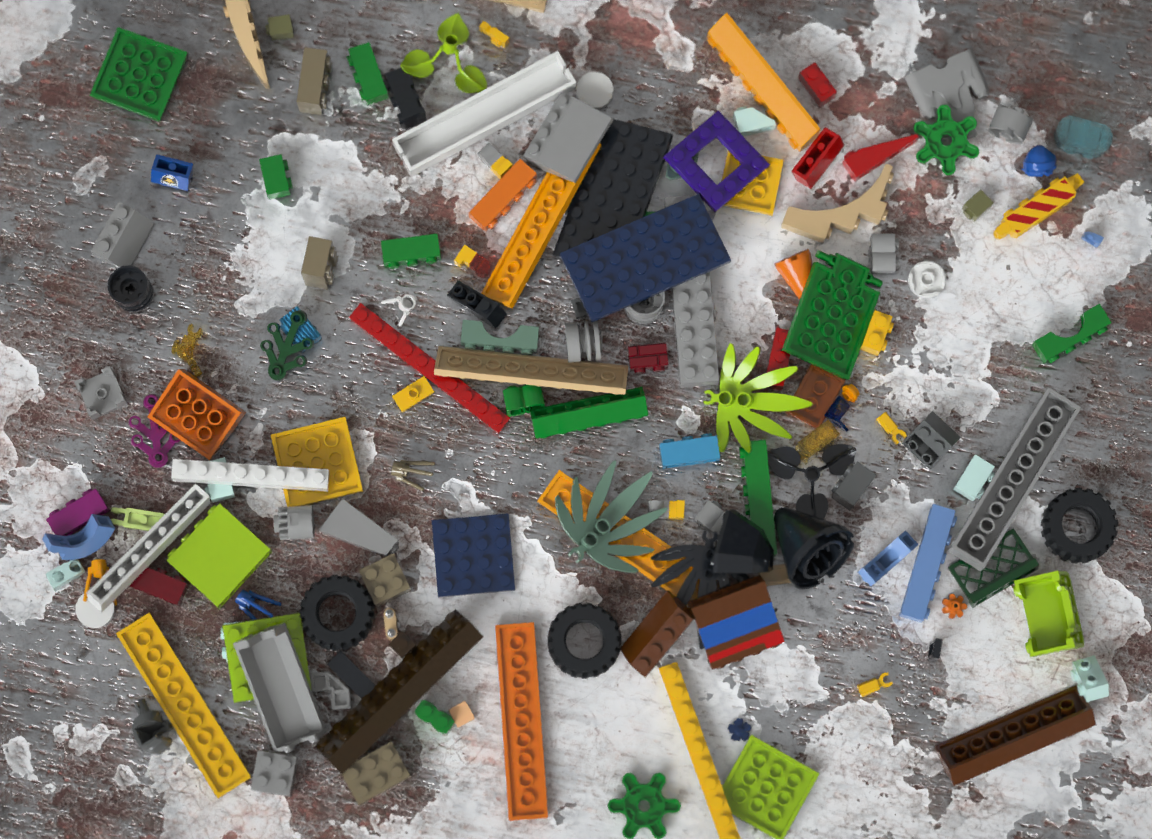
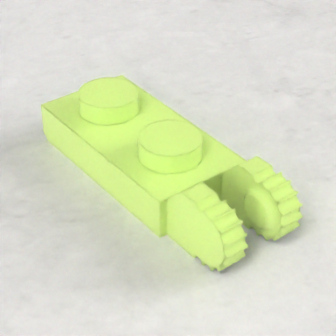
M112 507L111 512L125 514L124 521L118 519L110 520L113 525L149 531L165 514L132 508Z

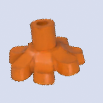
M949 594V600L946 598L942 600V604L946 605V607L942 608V612L944 614L949 613L948 617L950 619H954L955 615L961 618L963 616L962 610L967 609V604L962 603L964 599L962 596L959 595L956 598L955 594Z

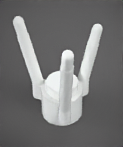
M412 295L397 296L396 298L382 300L381 304L398 302L399 309L404 312L397 326L401 328L410 310L415 307L417 297Z

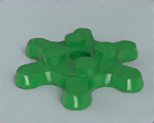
M940 105L937 109L938 119L934 124L929 125L923 121H918L914 125L915 133L923 136L926 140L925 147L917 152L916 159L919 163H927L930 159L937 158L942 163V172L946 175H952L956 171L955 161L957 157L964 155L974 159L979 155V148L976 145L970 144L967 140L968 133L976 128L977 121L974 117L968 116L963 121L956 122L951 117V108L948 105ZM946 134L952 137V142L948 146L944 145L941 141L942 137Z
M632 773L625 774L622 778V783L627 790L626 796L622 799H611L607 805L608 810L611 813H622L626 816L627 823L622 830L625 838H634L638 830L645 827L650 829L654 838L662 839L666 835V828L662 824V817L666 813H677L681 809V803L677 799H666L662 795V787L666 783V778L663 774H654L648 784H640ZM643 800L647 801L650 805L649 810L646 812H642L638 807L639 802Z

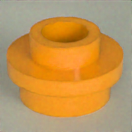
M853 384L842 387V395L845 400L857 401L860 393Z

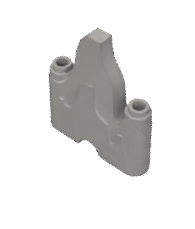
M973 49L949 57L945 67L942 69L929 65L905 77L920 111L927 120H932L938 116L937 109L940 105H948L951 108V117L956 122H961L968 116L974 117L975 105L969 89L979 99L989 95V88ZM975 129L968 133L967 140L976 137L977 132Z

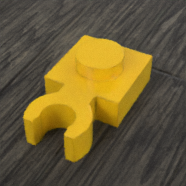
M484 20L479 25V30L490 36L491 42L497 47L502 46L503 48L507 47L509 44V37L497 28L491 27Z

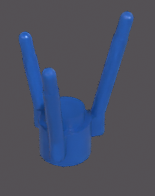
M244 589L235 600V603L240 605L239 609L244 611L252 620L257 619L248 610L252 606L269 617H273L272 613L255 603V598L281 606L280 602L258 595L251 590L247 592Z

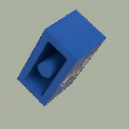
M156 154L151 169V182L188 191L193 175V163Z

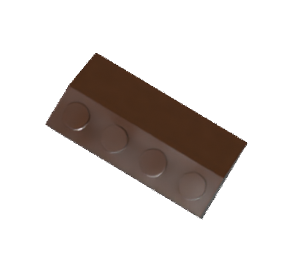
M667 591L621 646L620 650L628 663L642 676L646 677L695 618L689 607L670 591Z

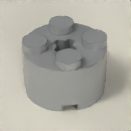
M999 104L988 131L997 138H1000L1001 135L1009 143L1022 144L1030 129L1033 118L1023 114L1024 110L1021 108L1013 107V109H1010L1005 105Z

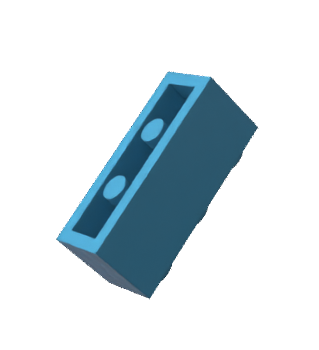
M711 433L703 434L701 438L693 439V436L683 437L681 441L666 439L663 440V443L659 444L662 469L717 462L720 460L717 436H712Z

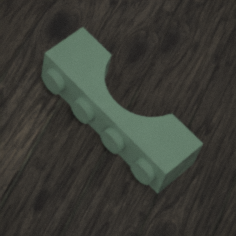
M463 320L461 346H464L465 349L473 350L476 347H480L484 351L492 352L495 349H501L504 353L522 351L521 354L533 355V353H537L539 327L520 325L513 335L506 338H496L485 330L482 321Z

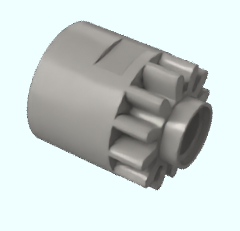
M312 505L278 508V515H274L273 520L274 532L279 533L280 540L315 537Z

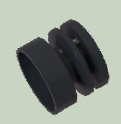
M132 265L122 266L110 275L108 291L120 308L128 312H139L151 303L153 286L144 272L138 267Z

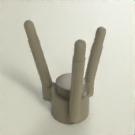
M394 461L391 475L396 476V480L402 481L421 491L424 490L423 487L404 478V476L407 477L409 472L433 476L432 472L413 469L409 465H435V462Z

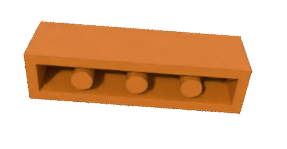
M519 159L469 212V217L485 232L489 228L492 230L498 224V219L502 215L505 216L511 210L510 206L523 198V192L527 188L531 189L536 184L537 173L523 160Z

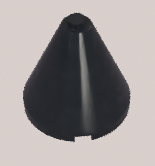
M788 507L779 508L775 512L774 523L787 576L796 588L809 589L819 585L820 582L818 580L825 575L829 578L833 576L849 558L854 547V542L851 540V537L853 538L854 535L845 526Z

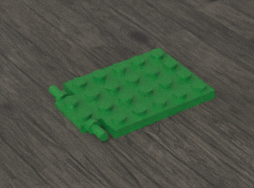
M818 250L815 257L825 261L831 267L829 268L819 262H813L782 351L833 375L849 380L880 292L866 286L865 283H870L880 288L883 281L873 277V274L869 272L870 268L839 253L828 255Z

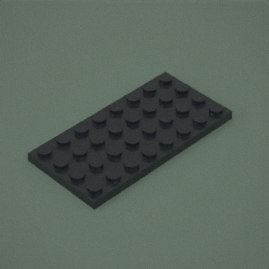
M613 119L600 141L601 147L572 199L553 252L554 257L561 258V252L645 217L665 161L664 156L668 153L673 139L671 133Z

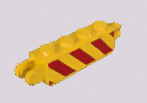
M1078 173L1069 178L1054 179L1049 183L1050 187L1045 190L1044 188L1039 189L1034 193L1035 197L1030 200L1026 198L1018 204L1020 207L1013 210L1011 208L1003 214L1004 217L1001 224L994 230L993 236L997 240L1009 234L1013 238H1018L1072 202L1076 196V190L1084 183L1083 179Z

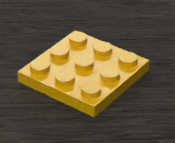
M729 151L727 152L722 180L741 165ZM762 156L770 164L769 167L724 206L772 216L784 160Z

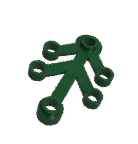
M302 310L294 311L291 314L292 324L285 342L280 333V325L273 322L267 326V330L270 334H273L280 352L278 360L272 349L273 343L271 340L262 341L260 347L267 354L270 362L268 374L274 380H281L286 376L288 370L295 367H303L307 364V358L304 355H299L294 361L285 363L287 356L304 349H311L314 346L312 338H304L302 342L292 346L299 326L307 322V314ZM296 315L300 316L299 322L295 320ZM272 325L276 326L275 332L271 330ZM306 340L310 341L309 347L305 345ZM265 342L269 343V349L264 347ZM299 358L303 359L302 365L298 362ZM276 367H277V368L279 369V371H280L279 374H276V373L274 372V369H275Z

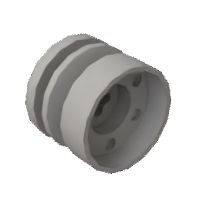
M665 292L624 308L626 315L637 324L646 325L653 323L660 317L663 311ZM645 301L647 302V305H646V304H644L643 306L640 305L641 303H644Z
M585 321L584 330L579 329L577 322L565 323L568 363L581 362L582 353H586L588 361H591V352H595L596 360H601L603 344L598 321L592 322L593 329H589L588 321Z

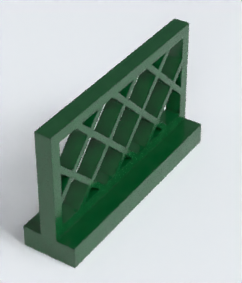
M1014 528L1005 533L1001 540L1002 544L997 546L1001 548L999 557L991 556L990 558L998 561L996 570L984 568L978 580L968 577L970 568H976L961 559L948 567V570L968 598L972 608L1013 585L1015 580L1023 579L1038 570V561L1032 557ZM1012 535L1016 540L1015 547L1004 545L1005 539ZM1003 549L1014 551L1012 560L1001 558ZM1016 552L1024 553L1028 560L1024 562L1014 561ZM1000 561L1010 563V570L1007 572L998 571ZM958 566L968 567L966 577L958 575L954 569ZM983 571L995 573L994 580L991 582L982 581ZM967 581L979 583L977 590L969 593L966 588Z

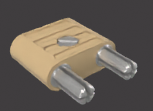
M387 608L384 611L385 633L387 638L392 641L398 635V628L401 626L400 622H397L395 611L392 608Z

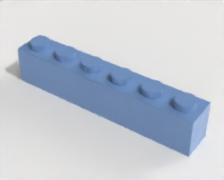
M936 504L931 506L900 610V617L922 623L924 619H928L930 608H928L929 600L933 601L936 592L933 589L934 583H938L941 571H938L940 564H944L947 554L944 553L945 545L949 546L952 537L949 534L950 528H954L957 516H954L955 510Z

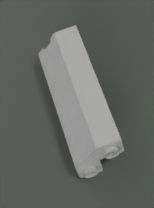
M286 624L271 626L262 632L248 635L234 642V648L274 752L283 751L288 753L295 749L294 746L300 742L309 740L310 743L318 741L320 736L327 731Z

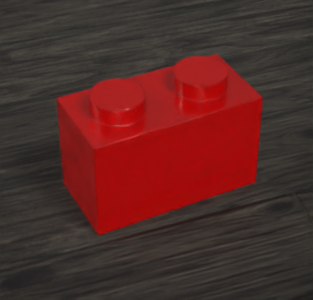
M816 62L799 73V81L819 108L835 98L837 91Z

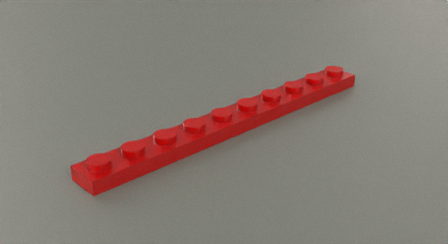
M362 303L349 316V319L421 375L425 376L426 379L499 434L510 421V417H507L506 414L458 377L434 375L436 360Z

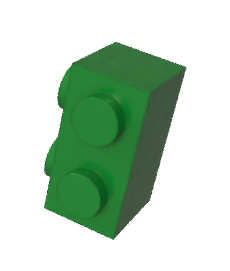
M282 154L259 159L268 199L291 195L290 189L293 188L291 177L287 178L286 171H289L287 159L283 160Z

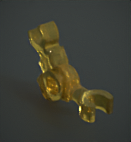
M190 324L187 329L188 335L183 336L181 344L180 340H175L171 352L187 361L195 377H199L202 375V372L193 358V351L198 342L196 338L202 335L203 330L199 328L196 333H193L192 329L194 326Z

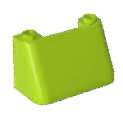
M1058 570L1014 581L1013 591L1016 597L1023 600L1031 637L1028 638V642L1025 644L1030 657L1084 647V637L1072 582L1067 571Z

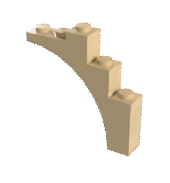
M885 164L880 177L872 187L861 197L847 205L821 211L802 210L788 206L781 228L824 243L825 238L829 239L833 229L830 227L851 234L853 229L857 230L861 219L879 225L881 220L885 221L889 211L885 209L887 203L882 201L885 200L888 190H885V186L887 183H891L894 173L891 172L893 166Z

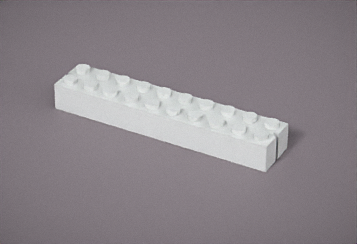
M556 51L393 138V146L401 160H403V164L410 176L413 177L553 102L559 97L560 93L568 94L575 90L576 81L569 69H566V64L560 53Z

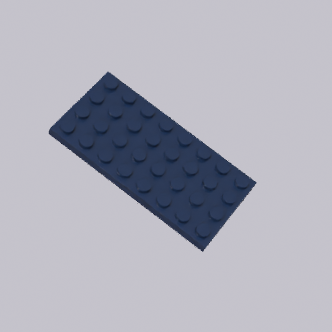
M699 194L560 253V257L591 322L731 263V258Z

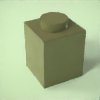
M290 14L268 18V24H265L266 34L271 36L272 41L294 38Z
M980 189L963 205V214L966 218L972 219L975 222L992 207L994 202Z

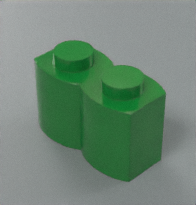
M525 384V386L517 387L513 385L503 390L507 417L519 416L530 413L531 409L545 407L542 389L539 386Z
M422 700L414 711L421 721L431 724L441 734L448 735L455 725L450 715L438 711L435 705L429 701Z

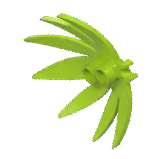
M729 343L721 368L720 393L715 394V392L710 390L704 392L711 395V400L704 401V404L713 405L715 402L719 403L716 433L720 452H724L728 445L730 436L728 422H730L732 431L740 445L746 452L751 453L750 437L745 426L738 418L739 415L765 432L782 438L792 439L793 436L781 425L763 415L752 412L751 409L784 412L811 407L813 403L786 394L752 393V391L764 389L784 381L798 371L799 368L797 366L770 371L742 385L741 382L751 373L757 363L760 347H755L745 357L734 374L736 352L734 344Z

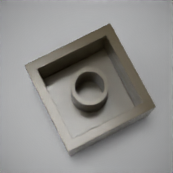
M394 553L359 570L376 608L411 591Z

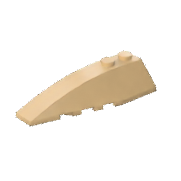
M225 0L227 5L223 7L225 16L230 18L236 38L247 61L266 89L270 88L249 0Z

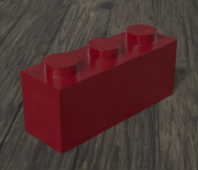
M148 566L129 587L180 607L189 585L185 583L186 579L175 575L172 578L167 576V571L157 568L155 571Z

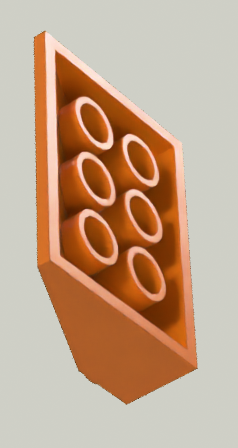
M178 369L147 417L205 458L211 460L236 429L246 411L187 370Z

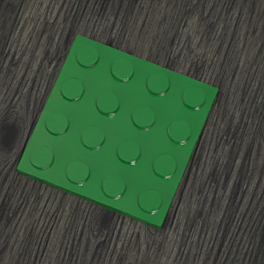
M118 27L90 96L161 122L189 54L186 51Z

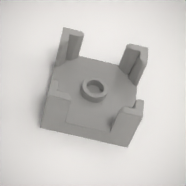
M110 366L102 369L103 373L88 380L81 378L74 381L92 420L128 405L115 373Z

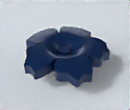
M737 718L734 721V725L729 724L727 729L730 734H733L731 736L733 741H740V738L746 741L749 739L748 731L752 728L747 722L743 724L742 718Z

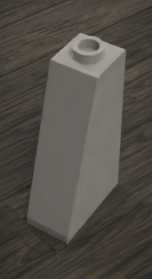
M344 499L340 501L319 529L324 535L384 557L395 554L399 548L397 545L399 541Z

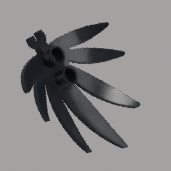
M707 531L702 533V540L705 542V546H676L653 555L651 560L671 561L686 557V559L677 562L664 571L651 584V587L654 588L675 579L690 566L693 569L676 596L686 606L692 597L698 579H700L697 598L717 591L716 580H718L719 589L731 586L726 573H713L714 567H711V558L714 556L716 548L714 542L718 536L717 532H713L712 539L707 538ZM730 573L737 582L749 579L746 573ZM697 628L699 648L702 650L704 645Z

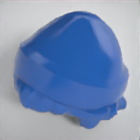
M1037 145L1024 158L1022 171L1030 177L1049 176L1057 168L1056 156L1044 146Z

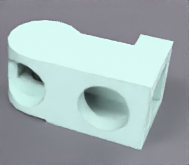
M75 559L63 563L45 575L56 592L62 586L84 574L85 570L80 561Z

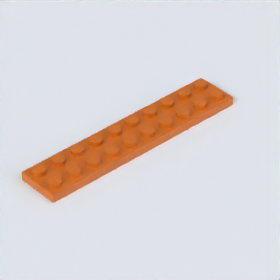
M534 622L495 625L509 821L548 818Z

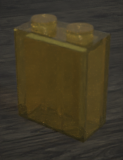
M828 419L801 439L795 449L806 465L836 443L840 433Z

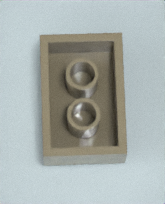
M304 47L297 95V105L301 113L322 115L323 109L327 107L325 91H329L330 80H328V73L332 72L331 57L328 56L327 50Z
M309 236L301 270L306 286L328 290L329 285L333 284V266H337L338 256L332 240Z
M392 742L357 760L342 774L359 806L411 778Z

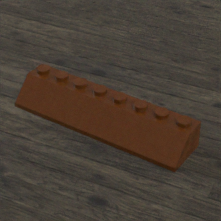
M1075 685L937 744L935 749L953 786L1091 728L1096 725L1093 708L1086 702L1083 695L1080 696Z

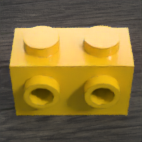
M874 310L860 350L876 356L879 355L881 350H885L888 340H885L886 334L891 333L894 325L891 322L893 316Z

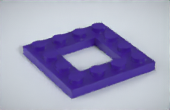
M719 110L664 156L668 164L700 195L701 199L714 213L770 165ZM716 138L741 163L737 169L718 185L692 159Z

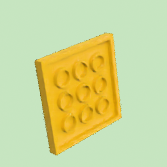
M346 417L271 434L278 466L329 469L328 492L283 489L287 507L310 505L363 492Z

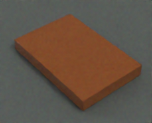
M811 364L794 396L812 402L813 406L794 411H785V413L819 431L846 380Z

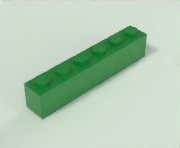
M643 387L626 390L625 395L608 393L531 409L530 415L535 438L537 439L547 438L556 434H566L576 430L582 431L595 426L602 427L615 422L621 423L629 419H640L648 416V409Z
M766 440L751 441V453L746 452L743 447H739V457L743 459L744 466H741V477H745L746 485L742 486L743 496H747V504H744L745 516L749 515V520L764 530L774 550V557H776L777 547Z

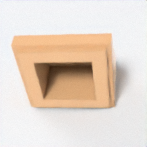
M466 701L448 710L458 728L475 719Z

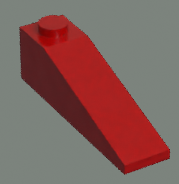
M915 134L861 148L856 152L852 150L844 156L845 159L842 165L854 182H856L916 143L919 136Z

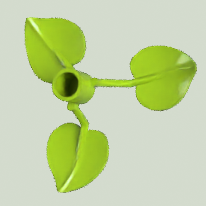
M459 13L448 17L439 26L437 35L443 41V45L440 46L432 59L423 50H413L400 63L401 68L413 77L425 78L433 73L434 66L432 63L442 51L448 55L455 54L458 71L460 72L455 77L456 86L465 93H477L487 89L486 79L477 67L467 65L464 69L461 68L457 47L467 41L469 31Z

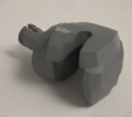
M139 699L137 700L138 703H134L139 715L132 723L134 738L143 752L161 755L172 745V738L161 736L163 733L173 730L172 724L163 722L159 711L149 710L146 700Z

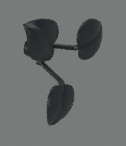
M846 444L831 445L822 454V460L826 465L819 468L809 466L807 469L797 467L801 462L798 451L792 447L785 446L767 452L768 464L774 474L782 479L792 478L795 470L803 472L805 479L811 482L810 495L804 494L799 497L796 503V510L824 519L828 511V501L825 495L821 493L814 495V482L819 479L820 471L828 467L833 475L842 476L850 464L854 463L856 448Z

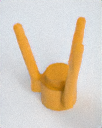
M104 559L92 560L91 567H88L83 597L84 602L87 601V592L90 589L92 574H94L95 578L101 579L109 571L107 561ZM116 599L113 601L115 606L117 605Z

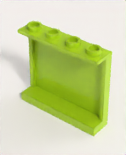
M219 503L217 506L214 505L207 512L208 516L204 521L201 519L194 526L195 530L191 535L188 533L181 540L182 544L178 549L174 548L168 554L169 558L166 561L220 609L266 560L272 551Z

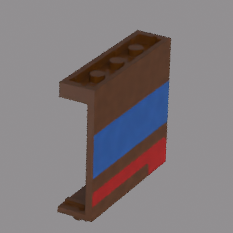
M760 574L687 602L695 618L708 657L707 661L712 670L716 668L721 669L731 662H739L744 657L760 654L765 649L776 648L779 644L785 642L765 581Z

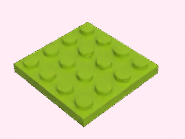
M299 613L222 625L234 703L254 700L233 643L248 635H255L266 628L283 623L286 624L311 689Z
M751 735L722 788L732 815L774 839H784L817 780L819 773Z

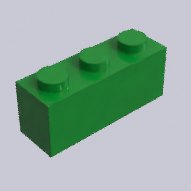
M370 42L349 48V55L346 57L349 66H354L355 73L352 74L355 83H360L361 90L358 91L361 100H366L368 106L389 99Z
M438 234L381 241L384 267L389 269H396L400 265L405 264L410 267L417 266L421 262L434 264L437 263V260H441Z

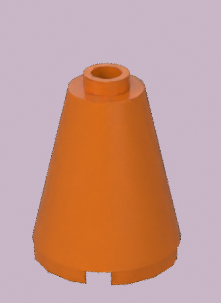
M809 249L775 263L776 269L799 300L813 265Z

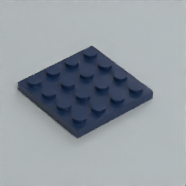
M508 513L432 520L438 598L515 591Z

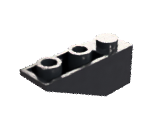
M459 280L447 294L452 300L495 329L507 315L498 303Z

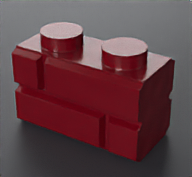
M666 343L628 346L630 372L634 371V374H644L646 370L653 369V372H663L665 368H668Z

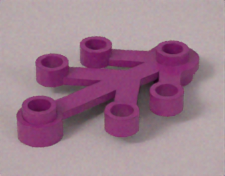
M154 394L147 395L143 400V406L149 413L155 404H149L148 400L154 399L155 404L159 400ZM132 416L129 419V426L136 428L151 440L153 449L145 444L142 436L138 434L131 438V444L149 456V463L153 467H163L168 461L167 453L180 439L173 440L172 434H170L169 440L161 448L160 440L167 433V430L162 427L159 429L158 424L149 419V429L141 423V419L138 416ZM136 419L138 424L133 425L131 420ZM134 438H139L140 443H134ZM155 455H160L162 460L157 461Z

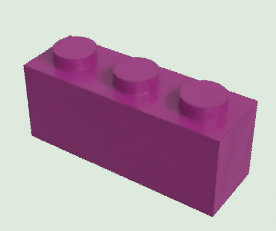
M97 489L85 491L82 494L83 497L78 500L72 499L65 504V508L60 511L56 509L49 514L46 521L55 535L70 536L85 527L92 514L103 516L110 511Z

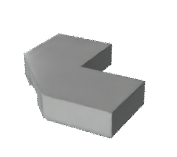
M329 671L309 673L311 692L330 691L332 710L352 709L350 689Z

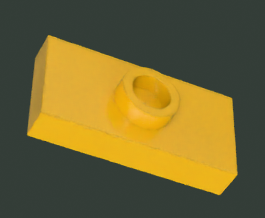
M425 376L394 394L392 398L403 413L435 392Z

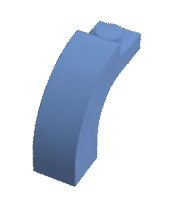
M92 514L86 526L78 533L70 536L45 533L42 540L47 550L52 553H59L62 560H75L91 555L99 550L109 540L115 527L108 516Z
M905 530L874 559L859 570L858 573L866 583L872 586L915 549L918 543Z

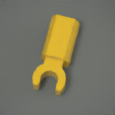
M884 412L876 419L887 434H891L894 444H899L896 435H901L904 439L907 437L903 430L897 428L898 425L887 412Z
M888 672L882 673L879 679L872 678L857 684L861 697L880 690L881 686L884 688L890 687L893 684L892 682L884 683L883 678L889 675Z

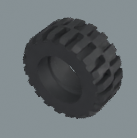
M1082 488L1069 489L1059 494L1048 504L1043 513L1044 517L1041 520V526L1043 527L1041 534L1046 539L1045 545L1047 548L1050 546L1053 550L1051 553L1055 556L1059 555L1060 559L1065 562L1069 560L1074 564L1079 562L1088 563L1102 556L1113 545V540L1117 537L1118 533L1116 530L1118 520H1115L1116 511L1109 506L1111 502L1108 499L1105 501L1101 493L1095 494L1089 488L1086 490ZM1080 508L1093 516L1097 531L1091 541L1080 544L1066 536L1062 528V519L1069 510Z
M331 575L328 578L326 576L320 578L319 582H314L311 585L312 587L306 590L304 599L301 600V611H299L303 629L310 639L322 648L331 649L332 651H344L352 646L356 647L360 641L366 639L367 634L372 630L373 621L375 620V607L370 594L357 580L349 578V576ZM333 595L346 596L353 602L356 609L353 623L341 631H333L326 628L319 617L321 604Z
M576 603L574 606H568L556 615V618L550 625L547 637L550 657L562 672L571 675V677H580L582 679L597 677L608 671L616 662L622 643L621 630L609 611H605L599 605ZM579 623H590L596 626L603 637L601 650L597 655L589 659L575 657L570 653L566 645V637L569 630Z

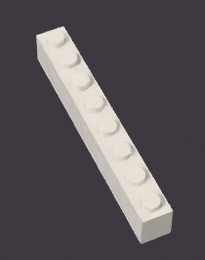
M173 459L171 479L174 482L328 492L329 469Z
M195 484L87 592L88 601L103 612L210 505V496Z

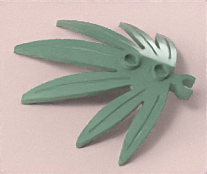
M614 460L604 472L594 490L585 522L583 521L582 498L577 477L574 478L571 489L572 517L559 495L555 497V506L564 531L578 545V547H574L568 553L569 556L573 553L578 554L579 557L575 561L576 563H579L584 558V552H586L597 563L609 569L636 573L638 571L637 568L613 556H639L653 552L654 548L635 545H609L608 543L638 532L667 511V508L641 515L610 531L631 509L653 475V472H649L631 484L607 506L597 519L596 517L604 503L616 466V460Z

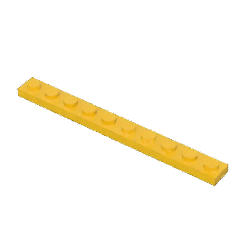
M674 662L660 667L659 671L719 838L741 839L678 663Z

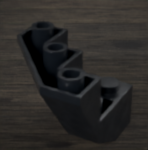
M735 509L726 510L723 514L720 534L717 536L714 556L711 558V567H714L713 573H763L772 571L774 550L764 530Z

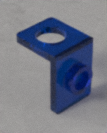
M838 396L824 416L833 426L846 432L849 430L840 419L849 409L850 405L841 396Z

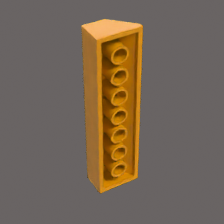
M724 14L708 31V43L712 48H716L719 51V57L723 62H728L731 66V72L734 76L740 77L743 81V87L747 91L752 92L755 102L759 106L762 105L766 110L765 114L777 123L776 127L779 132L789 138L788 142L793 149L797 148L799 152L815 141L819 135L820 127L729 14Z

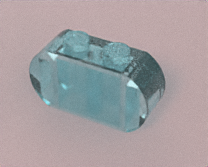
M1074 116L1063 118L1055 128L1053 136L1054 142L1059 149L1064 150L1068 154H1081L1087 159L1103 156L1113 140L1112 132L1107 125Z

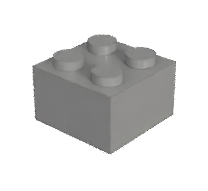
M258 751L250 790L292 797L299 758Z

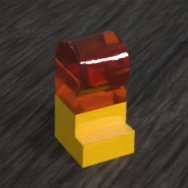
M466 245L463 246L454 259L455 265L461 268L465 264L474 270L478 277H486L491 271L489 261Z

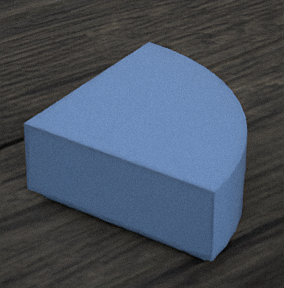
M1084 232L1081 237L1082 240L1094 247H1098L1104 239L1102 236L1092 232Z

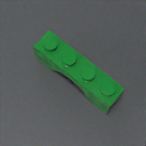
M1100 303L1080 316L1081 327L1078 334L1065 338L1049 332L1033 342L1032 346L1043 364L1048 361L1050 364L1060 359V354L1064 352L1069 354L1076 349L1075 346L1082 343L1084 345L1092 340L1091 336L1096 333L1100 336L1109 330L1108 326L1112 322Z

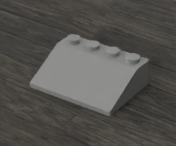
M560 93L523 156L533 167L576 183L611 125L613 118L577 98Z

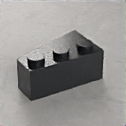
M402 68L385 73L386 80L383 81L386 90H390L393 97H390L393 108L397 107L399 111L397 118L400 125L404 124L405 129H409L427 121L424 107L420 103L419 95L416 93L410 74L406 73Z

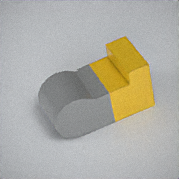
M490 143L477 153L480 159L499 179L513 166Z
M685 500L649 501L648 513L667 508V511L659 519L683 520Z

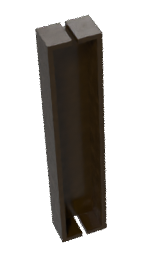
M455 609L445 617V620L439 626L434 627L431 633L421 640L411 653L405 655L403 661L392 668L389 674L379 681L369 694L364 695L361 701L354 708L350 709L340 722L334 724L332 730L325 736H322L315 747L343 774L484 636Z

